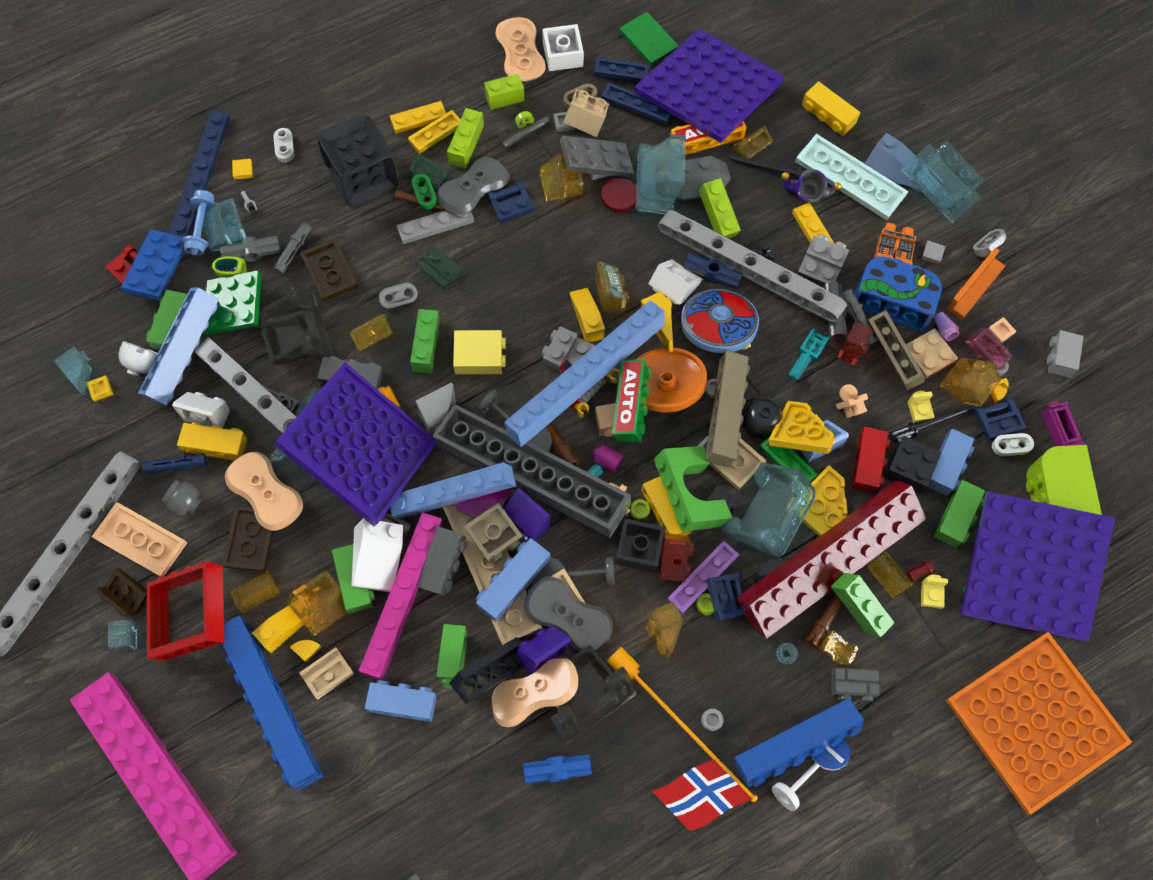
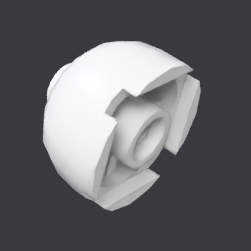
M123 341L118 355L122 366L128 369L127 373L139 376L140 373L148 374L158 353Z

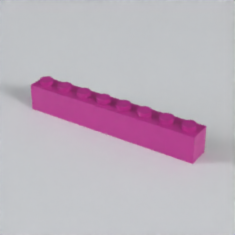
M423 512L420 516L360 666L359 672L363 676L374 680H384L419 591V588L416 586L437 526L444 527L441 518Z

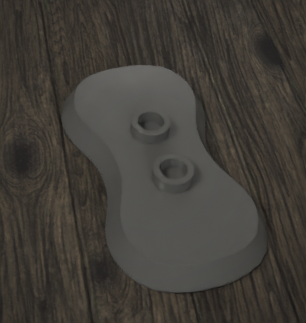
M480 158L471 165L466 174L444 183L437 190V202L444 209L454 214L469 212L485 194L500 189L508 183L510 179L509 171L493 158Z
M547 576L539 579L526 596L524 608L527 616L538 625L550 628L553 626L571 639V647L581 654L593 655L604 648L612 635L613 621L608 612L601 607L586 604L577 599L568 586L558 578Z

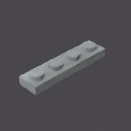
M444 210L399 224L397 229L402 243L406 244L474 223V218L471 211L463 214H454Z

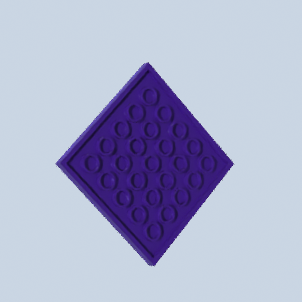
M699 28L634 87V92L721 143L784 82L785 76Z
M344 362L273 445L375 527L436 443L431 434Z
M986 491L960 614L1089 642L1115 518Z

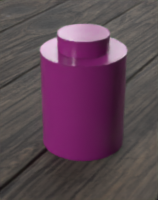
M604 444L601 447L597 446L592 453V457H594L593 462L612 473H616L624 459V455Z

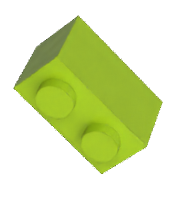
M519 73L484 82L485 97L490 110L524 101V86Z

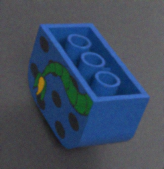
M880 256L872 259L867 264L854 294L858 302L862 303L864 313L876 316L886 310L893 323L924 332L935 315L942 285L939 278L929 270L905 263L900 259Z

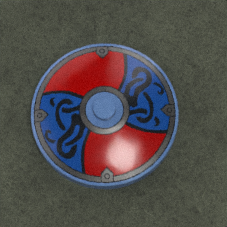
M722 289L707 290L694 295L684 305L681 315V327L685 336L697 347L715 353H725L726 350L735 352L745 348L755 338L759 326V316L753 304L738 293Z

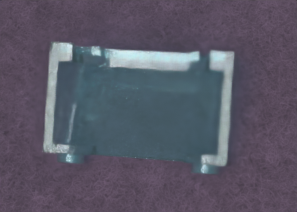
M761 462L755 473V482L760 489L742 520L738 517H732L722 530L728 536L766 554L781 557L786 552L815 499L816 491L814 486L798 469Z

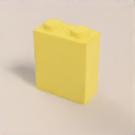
M454 331L453 366L455 374H502V367H506V355H502V349H506V338H502V331Z

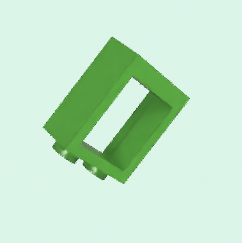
M444 624L436 677L440 684H443L444 688L453 689L449 683L458 671L464 669L468 642L466 626Z

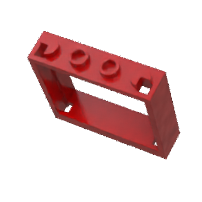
M201 561L199 565L187 566L185 570L171 572L168 576L157 577V580L147 583V659L167 661L225 643L223 565L213 564V561ZM203 579L204 633L169 643L168 591Z

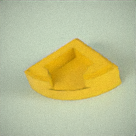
M1007 378L990 383L987 386L995 403L1001 401L1007 393L1009 386Z
M302 640L294 643L290 648L307 663L321 648V645L311 640Z

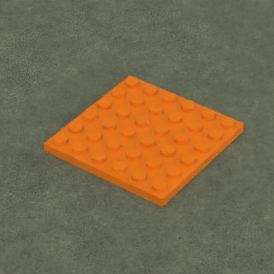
M1049 632L1043 634L946 699V702L1027 815L1037 811L1132 743Z

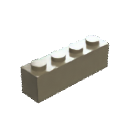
M885 310L868 319L879 343L906 390L908 391L924 383L925 379L922 371L887 311Z

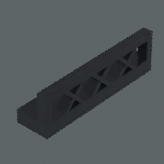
M515 637L458 671L449 684L465 704L469 703L524 668L516 658V650L522 642ZM511 657L517 666L508 665L507 658ZM493 667L502 669V675L492 673ZM478 676L486 677L487 684L479 683ZM462 685L473 687L472 694L468 695L462 688Z

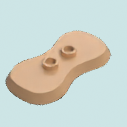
M521 17L510 18L500 22L496 28V37L505 49L504 69L506 74L511 76L519 73L522 82L539 78L544 73L546 64L535 45L536 27L533 22Z
M246 453L238 457L227 468L225 481L228 488L244 497L251 504L256 519L262 527L273 531L283 529L295 521L302 512L303 501L300 494L293 488L283 484L276 477L270 460L262 453Z
M555 658L546 662L530 676L513 678L500 683L492 695V711L496 722L503 727H513L540 708L559 706L568 702L575 695L578 688V675L574 664L567 658Z

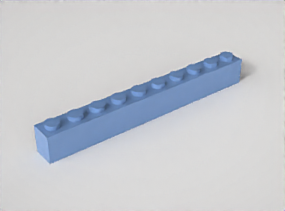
M651 300L507 419L504 422L507 435L520 447L526 444L619 365L622 360L626 359L665 325V311Z

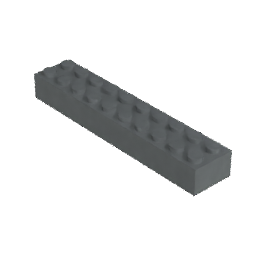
M454 404L433 434L437 447L479 469L503 462L512 466L516 484L515 488H520L524 493L611 538L631 505V495L529 442L520 447L507 435L506 430Z

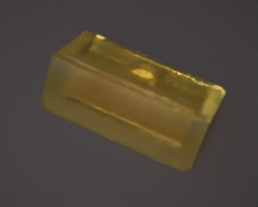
M762 126L736 143L733 148L743 158L750 159L771 144L773 139L767 128Z
M381 314L349 333L358 351H361L391 335L392 330L385 315Z
M887 551L867 565L892 598H895L913 585Z
M269 571L232 590L230 593L235 605L243 614L279 594V590Z

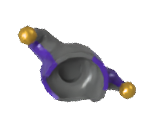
M816 169L804 171L798 180H790L789 173L787 172L781 175L784 189L796 193L798 198L806 203L816 202L821 197H830L836 190H840L842 186L839 182L834 183V186H827L826 176Z

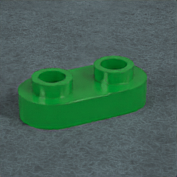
M425 174L415 175L412 179V187L418 204L423 209H432L436 205L437 199L431 181Z

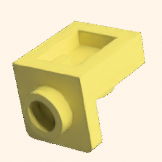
M917 391L908 400L913 423L926 422L935 418L930 403V398L933 396L932 392Z
M929 575L921 582V606L943 608L944 586L948 584V579H943L940 575Z

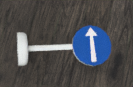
M842 738V742L833 747L829 745L823 748V752L819 755L812 756L815 763L791 788L780 782L772 787L774 796L784 807L790 811H795L799 807L800 802L795 791L819 767L833 771L846 766L850 759V748L844 738Z

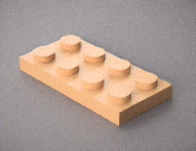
M118 502L115 503L91 536L160 577L165 576L187 544L185 540Z

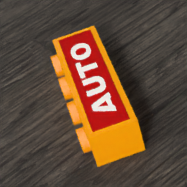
M743 121L720 143L688 124L671 129L669 141L676 156L681 157L743 139L747 127Z

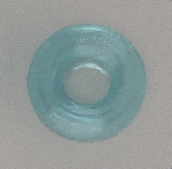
M782 643L776 650V656L781 663L791 664L797 659L798 651L793 644ZM787 650L790 653V657H785L783 651Z

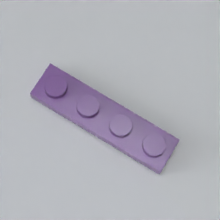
M723 541L667 598V601L683 614L708 589L706 579L720 576L736 560L739 554Z

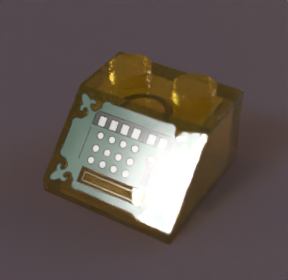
M597 261L595 282L602 313L625 310L626 302H629L627 291L623 289L625 285L623 274L619 273L618 267Z

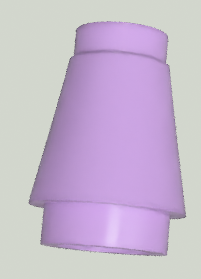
M944 312L938 313L934 317L943 339L951 341L959 335V327Z

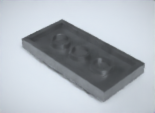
M564 135L560 138L568 171L630 178L633 176L634 170L626 143Z

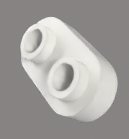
M280 128L274 133L275 154L282 163L292 161L295 156L293 136L287 128Z
M1025 433L1000 435L992 442V449L999 456L1025 455L1034 447L1032 437Z

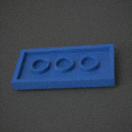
M150 229L121 285L122 292L160 301L184 253L183 237Z

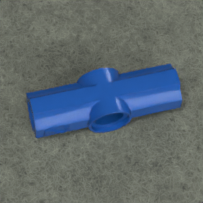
M589 755L567 758L566 756L547 758L545 761L523 763L525 784L548 780L549 782L568 780L570 777L592 775Z

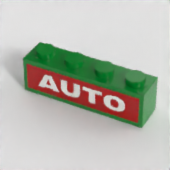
M645 359L621 361L612 435L617 442H641V437L645 433L643 421L644 416L647 415L646 397H649L650 393L648 380L652 377V369L648 366Z

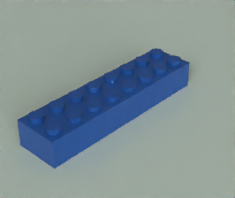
M239 615L224 623L225 643L219 644V646L223 647L227 652L224 655L225 660L236 671L233 676L239 686L242 685L245 690L243 697L248 706L251 705L255 711L252 713L256 724L261 725L264 730L261 734L267 745L270 744L274 752L271 753L274 762L276 765H280L284 771L281 773L284 783L290 785L291 788L301 790L324 776L256 637L252 634L253 631L250 625Z

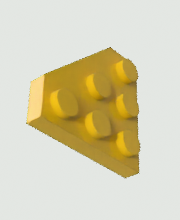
M788 401L782 412L781 421L775 426L769 438V446L829 454L835 438L832 431L824 426V422L817 414L814 415L807 403Z
M828 465L788 507L792 513L819 537L847 517L844 478Z

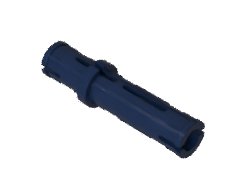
M205 453L191 456L183 454L181 457L143 461L142 471L144 474L178 469L186 471L193 467L207 466V457Z

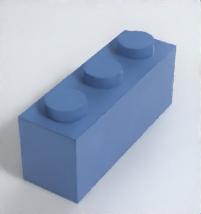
M954 429L949 431L939 450L942 453L928 485L929 488L946 496L952 490H957L960 484L958 477L964 473L967 467V463H965L966 458H969L974 451L972 446L974 438Z
M377 680L376 683L370 682L364 708L367 712L432 722L437 698L432 689L420 687L419 690L411 689L410 685L400 683L398 687L390 686V682Z

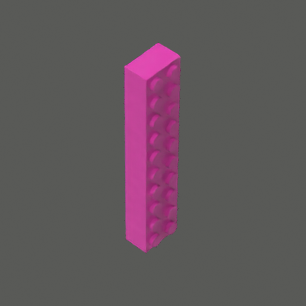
M107 672L70 699V702L188 880L206 879L237 854L117 676Z

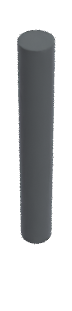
M545 116L502 142L503 148L510 147L550 123L549 118Z

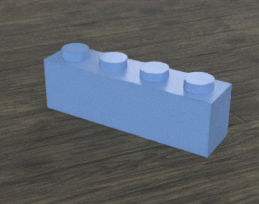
M531 538L528 542L524 541L518 547L517 555L514 558L510 557L503 566L505 569L500 574L496 573L491 579V585L488 589H483L476 597L477 608L496 623L550 560V553Z

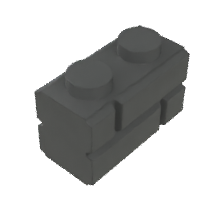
M834 668L831 670L832 697H838L839 701H844L848 698L850 700L851 698H860V702H873V699L879 697L878 670Z

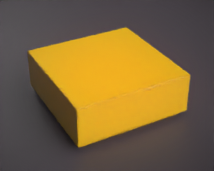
M251 159L232 160L234 180L253 178Z
M106 375L86 382L94 402L114 395Z

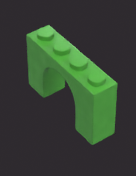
M703 446L663 449L654 458L655 465L682 532L722 527L732 518L725 499L702 501L690 494L685 487L683 475L701 473L710 464V462L705 461L706 451Z

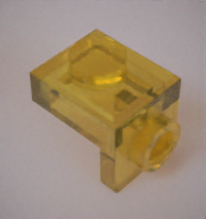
M829 631L820 647V650L833 661L845 665L851 664L856 658V653L859 649L856 644H849L835 631Z

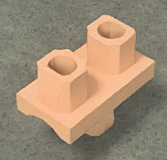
M844 385L840 389L839 394L844 402L836 404L838 410L843 408L847 418L867 411L863 402L868 399L866 393L857 396V390L853 385Z

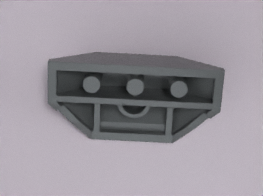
M713 156L678 161L656 175L660 193L667 194L681 201L701 198L699 189L704 183L721 178L725 188L731 181L727 163Z

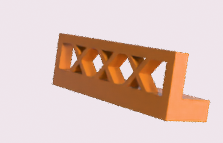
M997 248L992 250L947 307V310L962 320L1004 269L1005 265L995 259L1000 251Z

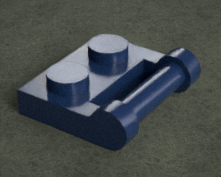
M522 181L504 190L487 193L489 202L500 224L534 211V206ZM517 192L520 193L519 196L510 198L500 203L497 202L498 199H501L503 197L512 195Z
M1013 398L1005 399L1004 402L984 408L981 406L976 407L973 410L974 416L979 420L988 441L996 439L1000 435L1017 433L1027 428ZM1005 409L1009 411V413L992 418H987L986 416Z
M740 572L706 579L717 621L746 615L738 599L739 609H737L730 582L733 583L736 598L744 593Z

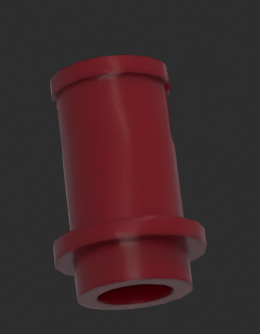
M923 561L921 565L907 570L906 574L910 582L914 583L921 578L933 575L935 568L930 561Z

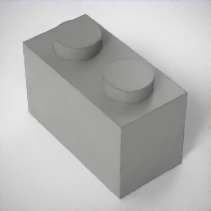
M1060 330L1056 336L1051 338L1049 343L1051 353L1048 355L1046 362L1049 365V373L1071 378L1079 370L1084 336Z

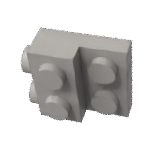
M821 234L818 237L813 236L798 273L823 284L836 281L849 252V249H846L847 245L841 242L831 243L828 237Z
M560 326L558 331L554 330L550 336V341L552 342L549 347L545 346L542 350L543 365L563 373L558 366L565 359L573 365L594 348L595 345L578 338V334Z

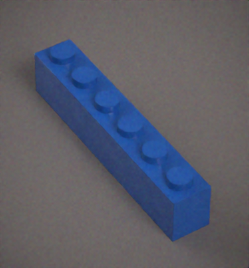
M850 698L736 756L734 765L748 788L753 785L757 787L763 784L766 778L782 774L785 768L791 765L794 767L800 765L805 760L804 758L810 755L813 757L823 752V748L829 745L832 747L842 742V738L848 735L850 737L857 735L862 730L864 719Z

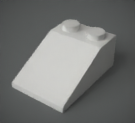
M363 518L354 527L352 586L385 592L391 591L396 579L403 545V525L379 521L374 527Z

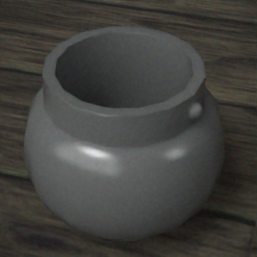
M176 479L161 502L166 504L167 509L177 516H185L188 512L193 514L201 502L198 498L200 492L194 484L187 481L181 482Z

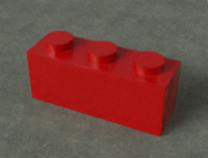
M864 427L861 431L851 489L875 494L879 488H882L884 483V476H881L882 469L884 470L887 464V458L884 456L885 451H888L890 440L887 439L888 432Z

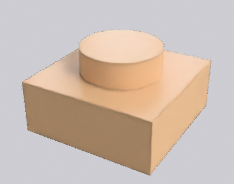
M1004 317L987 329L999 345L1016 333V330Z

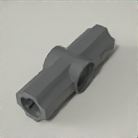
M250 236L243 238L239 243L220 246V253L222 257H238L247 262H254L259 260L260 256L281 253L278 236L261 239Z
M834 281L824 285L825 290L843 299L840 283ZM847 307L836 322L828 321L829 337L833 341H840L847 337L845 320Z

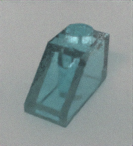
M72 347L55 359L54 362L84 396L87 394L88 386L86 382L90 380L92 367L88 364L90 359L83 350L78 352L75 347Z

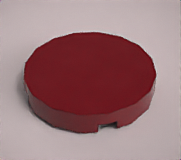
M610 179L602 188V202L611 211L621 213L629 211L637 202L638 190L632 181L628 179Z

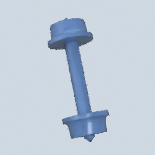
M197 190L194 193V197L190 199V204L198 208L193 236L183 237L182 242L184 243V251L191 255L201 256L209 246V243L201 238L206 210L216 208L215 197L208 191Z

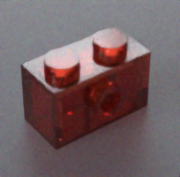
M855 321L837 357L841 358L845 363L855 365L859 356H864L869 348L867 342L873 329Z
M664 533L659 572L660 579L685 582L686 575H690L691 563H688V556L693 554L694 544L690 543L688 535Z

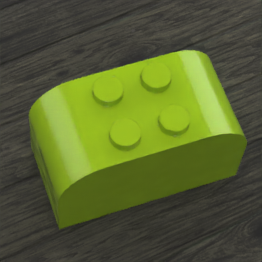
M1087 445L1052 447L1029 467L1026 489L1030 493L1032 501L1102 515Z

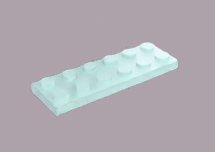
M818 134L813 137L795 160L797 164L807 170L816 169L821 171L826 176L827 183L834 186L836 182L841 183V192L885 220H888L908 193L907 190Z

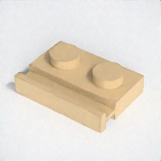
M336 647L300 672V675L317 700L354 674Z

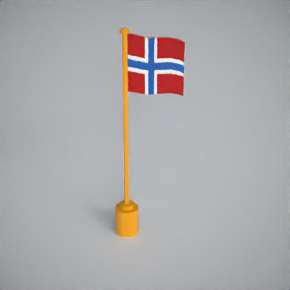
M622 647L618 649L608 659L607 663L624 681L635 679L713 759L692 768L670 784L652 790V792L689 831L709 824L730 808L748 800L756 802L758 799L757 795L754 796L638 676L640 672L638 667L640 665Z

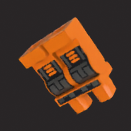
M886 223L878 237L874 258L885 256L900 259L912 265L916 236H913V228L903 227L900 233L895 231V224Z

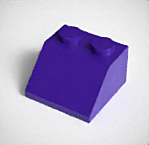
M518 488L504 508V511L522 534L523 541L527 542L531 538L536 542L550 528V515Z
M553 626L548 630L543 628L535 634L536 638L530 642L525 640L518 646L516 658L527 673L531 675L546 662L563 655L571 639Z

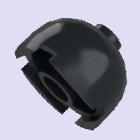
M758 399L751 402L743 414L742 424L746 433L756 439L757 437L764 438L763 440L768 439L775 426L781 421L782 411L777 404L767 399Z

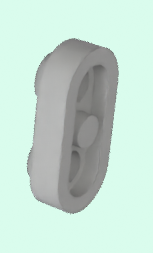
M995 229L986 234L973 246L975 255L987 257L994 248L1002 245L1007 239L1005 231L1003 229Z
M409 282L391 286L380 292L379 301L385 308H394L411 303L417 298V289ZM410 289V293L404 294V290ZM388 294L392 295V298L389 300L385 299V296Z

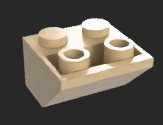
M576 89L563 123L597 137L605 120L609 104L602 98H595L586 91Z

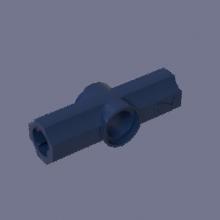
M691 252L684 264V269L704 276L706 281L710 283L719 282L733 289H737L743 275L741 272L723 266L718 259L708 260Z

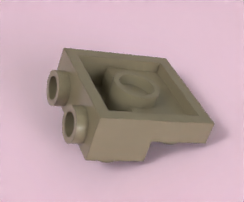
M499 503L464 526V529L488 564L492 561L495 564L504 558L503 553L509 549L511 552L515 551L523 540L522 534Z

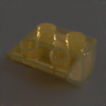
M557 154L539 168L546 201L583 195L581 172L568 171L563 154Z
M960 358L941 382L940 386L964 404L981 407L1002 378L994 362Z
M327 571L294 590L287 603L313 635H316L347 614L340 586Z
M674 601L650 612L647 620L648 624L646 625L650 636H654L657 641L655 645L660 656L664 655L665 659L670 658L683 623V619Z

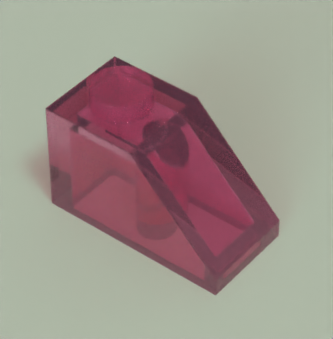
M988 327L978 329L965 341L978 357L996 369H1000L1013 357Z

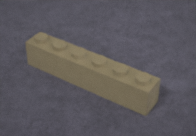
M728 350L719 360L705 458L707 462L727 468L733 461L737 460L739 455L737 444L741 438V432H739L743 422L741 412L746 401L743 398L748 385L746 376L750 370V365H748L749 357Z

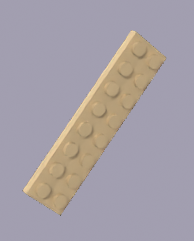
M458 503L443 507L452 530L466 537L467 544L462 553L479 593L483 589L487 590L491 585L490 581L496 573L500 574L505 569L503 566L510 558L508 551L503 553L504 558L494 564L492 561L488 564L464 529V526L474 520V518L457 511ZM525 590L497 623L492 620L502 645L515 637L521 639L542 629L541 625L534 623L525 612L524 603L527 596Z

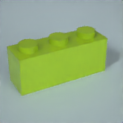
M465 108L447 151L449 165L463 169L467 168L484 127L482 112Z
M721 178L704 183L699 189V193L714 232L728 239L735 237L741 230Z

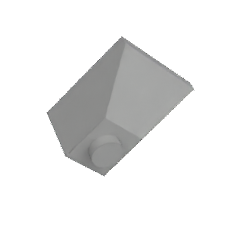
M452 382L416 400L419 416L431 435L436 432L451 408L456 404Z

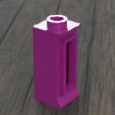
M1056 401L1048 404L1047 408L1042 412V416L1055 447L1086 445L1068 408V401L1063 403Z

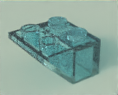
M233 198L215 203L205 214L203 228L211 252L220 250L222 245L239 243L243 238L247 237Z

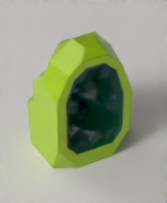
M222 257L212 263V269L221 278L247 272L246 263L242 258Z

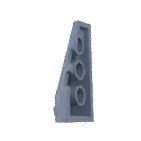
M887 133L877 143L864 163L897 185L909 186L911 190L933 196L943 182L902 142Z

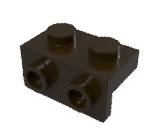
M121 568L115 569L106 585L97 588L95 591L104 602L112 605L118 614L125 617L139 614L147 601V590Z

